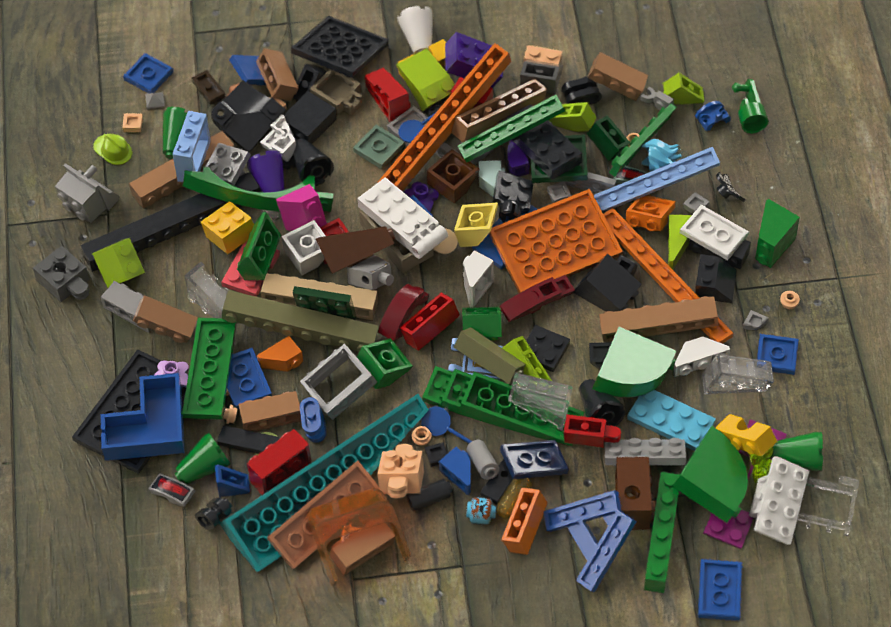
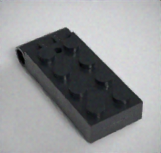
M530 104L499 121V124L533 106ZM549 120L511 139L552 180L582 163V153Z

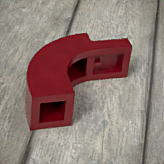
M409 284L403 286L389 304L377 333L393 341L402 337L403 334L400 327L408 321L417 306L428 300L430 294L417 286Z

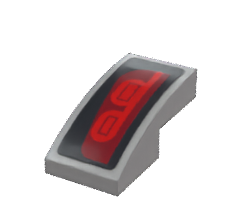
M160 473L148 488L152 494L165 497L170 503L185 507L195 493V490L188 485Z

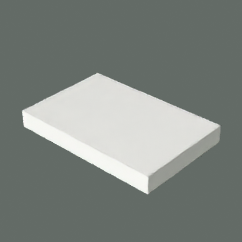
M703 205L699 206L680 229V234L726 260L732 256L749 233V231Z

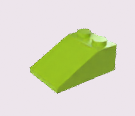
M427 48L396 64L423 112L432 105L438 104L450 97V92L455 84Z

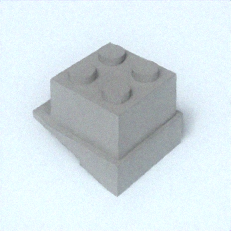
M66 163L63 165L67 172L55 186L58 192L57 196L62 200V206L69 212L71 210L75 212L76 216L82 221L87 220L89 223H92L105 209L109 211L120 199V196L91 178L97 171L95 166L91 165L84 173L81 170L76 171Z

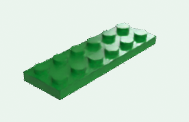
M198 318L182 411L183 418L222 420L236 333V322L230 323L222 318Z

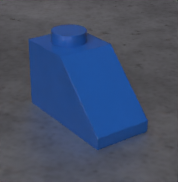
M455 447L439 461V470L465 494L469 495L471 493L470 456L464 450L461 451Z

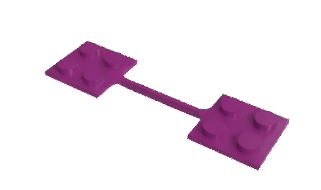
M750 419L747 425L748 429L752 427L756 423V421ZM771 428L777 440L786 438L787 434ZM738 450L740 454L748 456L752 460V465L747 474L748 480L757 462L767 463V461H772L773 459L763 457L757 461L755 454L751 455L746 451ZM741 509L736 518L731 517L726 523L711 513L703 534L741 549L753 517L749 516V512Z

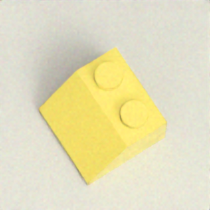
M498 203L462 205L454 229L460 247L478 246L491 231Z

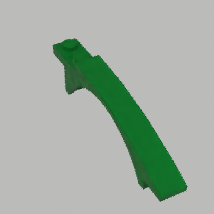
M203 167V172L184 170L183 187L226 202L230 201L234 204L261 210L280 212L276 199L309 184L315 190L314 176H308L303 182L287 190L262 193L232 186L220 179L209 167ZM317 192L323 211L331 212L333 193Z

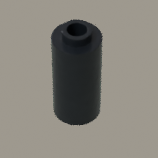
M441 479L421 487L420 493L406 494L411 510L414 512L450 498V493L453 492L449 481L446 482L445 479Z

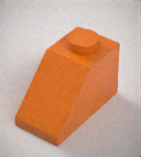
M288 336L258 354L257 360L263 369L288 372L292 368L300 366L303 362V355L300 348Z

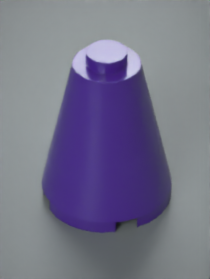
M265 151L266 155L260 156L258 153L249 158L246 163L247 169L254 177L262 193L284 190L283 158L279 151Z

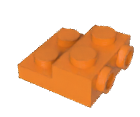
M650 195L638 198L626 210V222L632 227H644L649 231H661L668 223V216L675 209L676 201Z

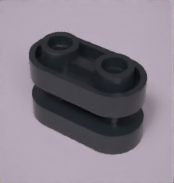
M588 76L567 81L561 87L567 104L588 102L589 105L599 102L602 98L597 83L588 78Z
M214 498L206 504L207 508L200 509L195 514V518L206 530L214 529L220 524L219 519H224L232 513V504L226 498Z

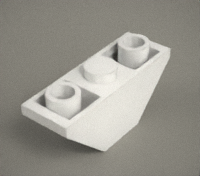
M706 337L687 341L684 343L674 364L673 374L675 377L679 375L684 376L698 369H706L710 365L722 364L729 360L730 348Z

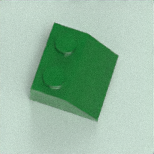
M499 307L462 308L463 330L471 327L489 340H497L498 337H502L501 309Z
M392 339L364 345L356 356L377 381L373 385L375 390L390 386L413 367Z

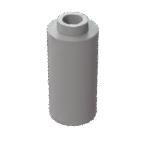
M474 440L469 443L467 453L481 477L487 480L494 478L499 472V466L484 441Z

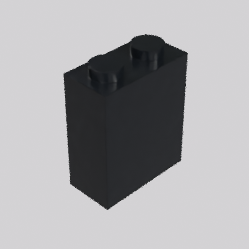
M309 91L284 114L293 137L296 140L306 139L311 144L337 120L336 108Z

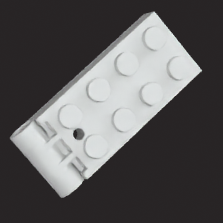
M386 177L357 198L358 207L381 227L386 226L387 230L391 228L396 240L418 259L422 258L448 237L446 229L439 225L435 218Z

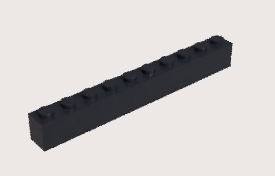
M250 172L239 176L234 185L243 190L260 192V187ZM201 193L80 245L83 257L91 271L94 272L99 270L92 253L126 238H130L136 253L201 225L202 220L228 202ZM234 204V205H236L238 208H241V207L243 206V205Z

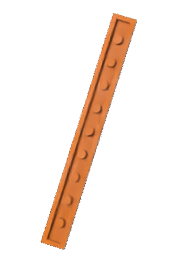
M614 208L603 213L618 243L675 302H680L684 299H699L695 292ZM719 317L718 326L701 328L711 340L722 344L733 337V332Z

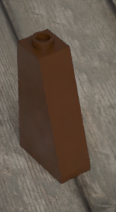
M386 226L318 237L316 241L333 274L393 245V239L396 238L391 228L387 230Z

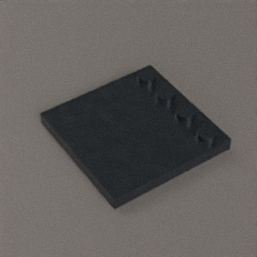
M328 15L291 47V54L353 78L388 46L389 39Z

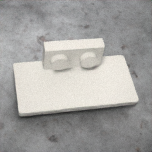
M773 457L769 474L758 479L749 516L757 518L754 531L783 544H791L809 474L807 469L780 457Z

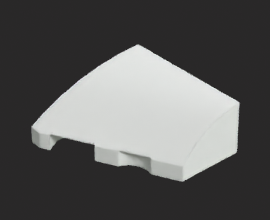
M281 114L270 125L272 131L260 143L262 147L269 151H279L283 160L288 162L296 148V141L284 115Z

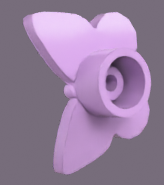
M160 361L158 363V371L154 375L179 373L182 387H187L189 365L186 362Z

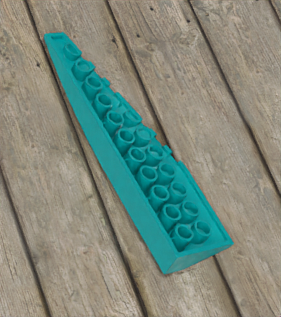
M416 394L220 522L221 527L255 571H260L281 557L267 539L271 533L356 461H359L369 475H371L380 465L382 452L393 450L429 409L420 395Z

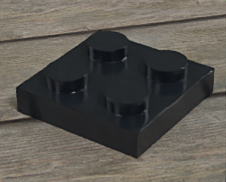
M535 325L526 342L543 368L554 372L570 344V339Z

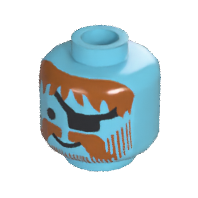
M474 497L467 504V518H470L471 523L489 524L491 518L496 516V506H492V500L489 498Z

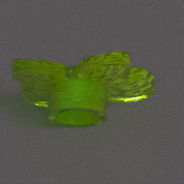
M773 446L762 457L748 453L750 463L754 467L752 476L755 483L758 482L759 478L769 474Z

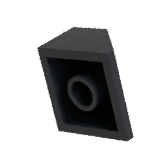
M700 254L695 294L699 298L708 296L714 297L715 301L732 303L737 270L720 257Z

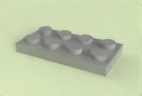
M631 438L630 440H620L618 443L605 442V465H616V457H649V465H686L685 440L679 438H671L669 440H661L659 438L640 440L639 438Z

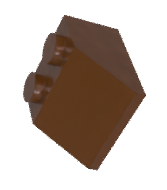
M451 149L427 170V184L455 204L467 193L479 172V168L470 161L466 163L463 156Z

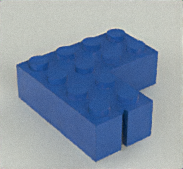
M179 373L139 377L140 411L101 414V447L105 461L185 453L182 385Z

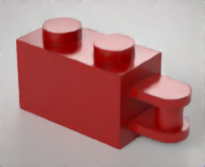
M566 415L564 443L604 448L605 442L618 443L621 440L620 428L606 425V419Z

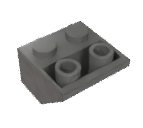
M526 60L523 63L520 74V86L536 79L547 88L546 93L556 94L563 65Z

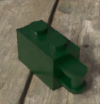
M608 115L596 121L586 134L608 161L613 160L616 156L620 157L622 150L630 144L629 140Z

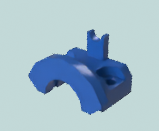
M713 101L704 105L695 114V117L706 132L711 130V127L718 121L723 120L726 123L731 121V117L720 101Z

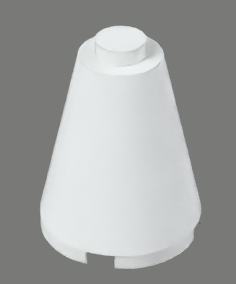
M420 6L403 10L401 16L399 17L398 15L397 17L398 23L415 55L432 45L433 13L429 7L420 9Z

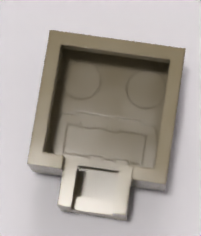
M331 69L310 88V93L336 108V114L338 115L342 111L352 115L363 105L362 95H360L361 83Z

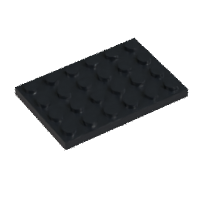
M137 349L72 436L73 441L103 456L101 447V414L140 411L139 377L153 376L158 371L157 365L161 360ZM182 387V406L184 405L186 393L185 387ZM152 456L112 461L139 474Z

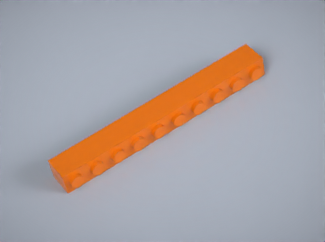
M496 43L492 45L379 181L386 177L401 191L407 187L452 133L455 117L471 110L512 62L506 50Z

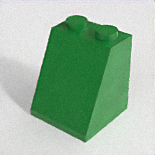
M767 199L765 203L755 259L760 264L772 268L796 239L800 217L770 199Z

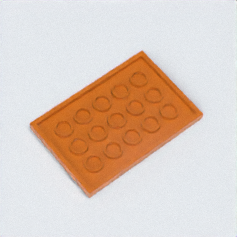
M590 189L492 227L489 233L519 293L551 277L553 279L563 275L568 277L593 267L607 254L615 258L623 253Z

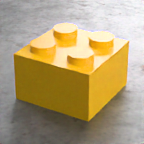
M230 201L201 221L206 238L226 254L231 253L248 241L254 226L252 218Z

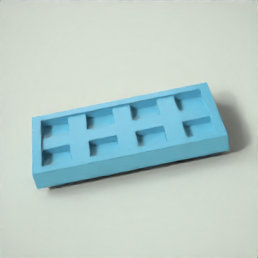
M656 390L639 396L627 415L628 420L668 439L679 438L685 440V447L694 451L710 427L714 426L716 418Z

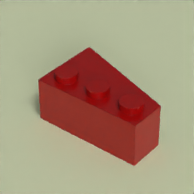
M384 67L365 75L366 89L389 122H392L409 110L411 107L409 93Z

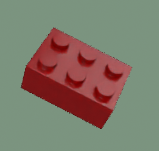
M295 429L283 434L277 442L268 445L263 452L249 460L247 467L250 483L263 495L312 463L309 443Z

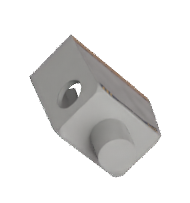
M374 254L347 266L348 284L375 290L384 284L390 286L394 281V276L391 275L390 263Z

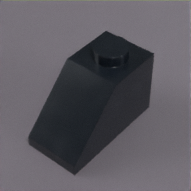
M305 64L297 81L298 90L293 98L299 100L308 91L310 92V88L328 71L316 64Z

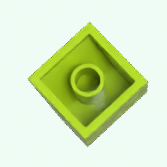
M130 238L92 253L107 288L114 281L122 283L145 273Z

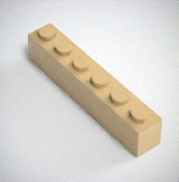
M267 273L264 279L261 298L296 306L293 296L294 286L347 294L352 297L357 318L374 320L378 304V291L357 288L351 285H338L332 282H319L313 279H300L294 276H281L279 274Z

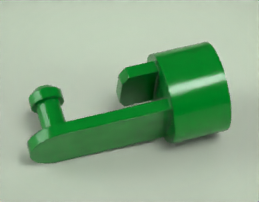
M747 79L746 84L734 83L732 86L733 92H745L747 97L742 100L738 111L742 130L751 134L764 130L769 121L765 108L760 102L754 80Z

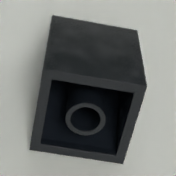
M607 254L589 270L574 288V293L605 312L623 311L629 306L627 304L628 300H633L639 294L637 289L642 284Z

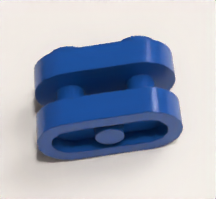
M305 398L300 403L302 428L311 442L318 443L326 437L324 413L315 398Z

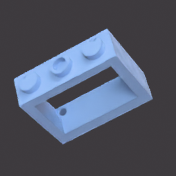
M188 111L173 151L176 176L179 182H183L184 170L200 172L211 139L207 115L204 113Z

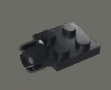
M498 171L492 203H498L499 218L502 222L505 223L506 216H509L508 221L520 217L522 212H529L533 191L531 180Z

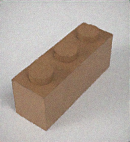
M264 48L256 63L272 98L291 101L298 90V86L283 53Z
M600 52L593 61L588 78L636 101L643 92L648 75Z
M144 295L139 302L133 322L137 323L139 327L155 330V333L172 337L176 342L186 343L192 336L198 317Z
M296 391L284 392L276 396H266L253 401L247 400L238 404L244 430L254 432L301 421L300 404Z
M382 518L376 521L374 519L369 521L364 526L365 528L360 531H353L348 536V539L343 542L340 540L332 546L330 558L343 575H346L393 544L395 534Z

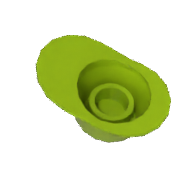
M104 134L98 137L93 144L94 151L107 162L114 165L124 164L132 156V148L120 135Z

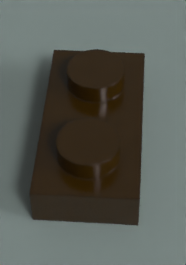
M208 70L192 77L193 84L210 105L226 97L225 92Z

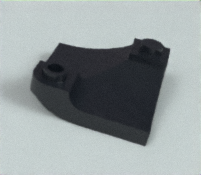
M242 80L222 102H219L213 108L211 119L217 128L223 131L229 139L242 150L250 153L272 130L270 125L281 114L284 115L286 109L273 98L265 96ZM218 112H223L224 115L220 116Z

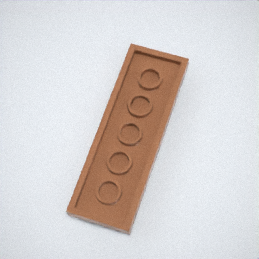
M356 461L271 533L267 539L287 564L294 569L380 495L379 486L360 462Z

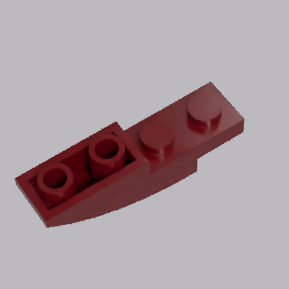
M566 275L556 279L551 277L515 295L501 304L499 308L508 322L540 310L546 304L573 294L575 289Z

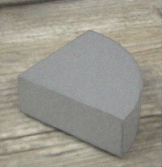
M751 310L743 324V328L747 330L759 329L768 322L769 317Z

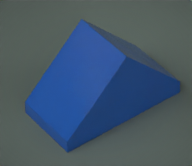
M218 464L215 466L219 497L248 494L250 492L248 474Z

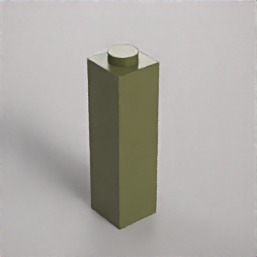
M471 327L460 332L454 346L455 349L507 384L519 381L523 377L525 363Z

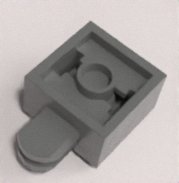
M60 246L33 267L36 281L60 302L70 295L78 300L88 297L90 290L86 282L90 279L87 268L63 246Z

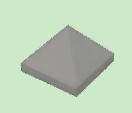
M163 92L145 94L147 110L165 107Z

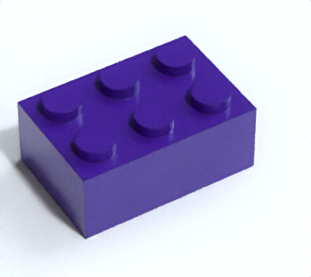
M456 32L445 43L446 72L466 78L492 45ZM503 72L490 88H493L503 78Z

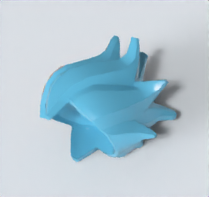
M651 139L642 145L649 153V157L642 161V165L649 166L650 172L674 163L676 159L681 157V154H675L678 151V144L668 145L659 139Z

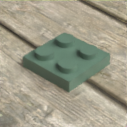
M376 124L353 147V151L380 169H383L405 147V142Z

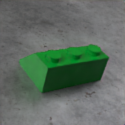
M263 212L255 222L241 259L238 262L237 270L244 280L265 279L282 236L267 212Z

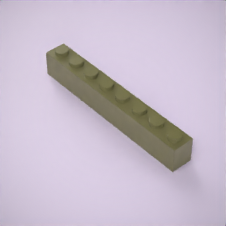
M230 290L227 292L222 309V319L230 323L236 322L248 327L261 328L268 332L274 331L285 336H295L306 341L320 342L323 345L340 347L345 343L350 350L358 352L362 346L375 343L378 325Z

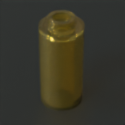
M528 478L512 480L496 506L497 514L504 519L510 518L521 488H532V482Z

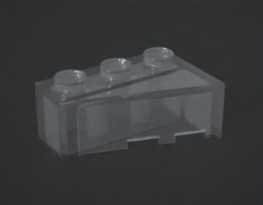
M200 262L184 275L188 292L187 297L192 303H197L205 314H210L213 318H222V309L228 289L226 287L222 289L215 282L217 278L214 274L210 277L204 270L205 265Z
M515 372L508 401L529 413L532 411L539 415L543 421L553 423L562 431L566 421L573 386Z

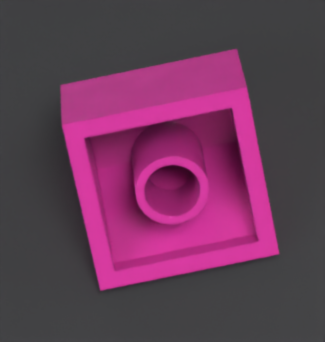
M310 184L276 199L286 230L293 231L315 220L319 227L327 224L319 195Z

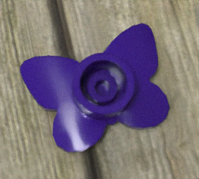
M418 181L412 184L411 189L404 191L408 197L414 195L429 212L433 208V201L439 198L437 190L429 189L426 184Z

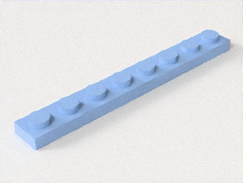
M710 147L593 196L602 213L612 208L619 207L720 165V161L714 148Z

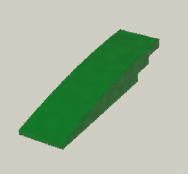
M435 366L422 397L423 402L434 406L437 405L444 409L447 408L451 412L541 439L556 440L557 443L570 446L573 444L564 443L566 415L584 416L585 413L584 411L477 372H473V375L457 369L451 372Z

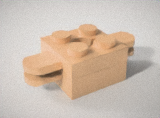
M400 444L396 447L395 451L382 452L378 470L380 494H389L392 498H402L406 494L420 493L424 475L422 451L413 450L412 445Z

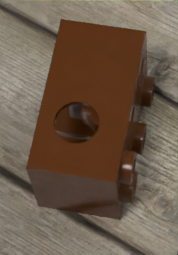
M616 457L615 491L619 493L621 511L636 521L632 530H650V522H654L655 500H653V492L650 489L652 487V475H650L649 457Z

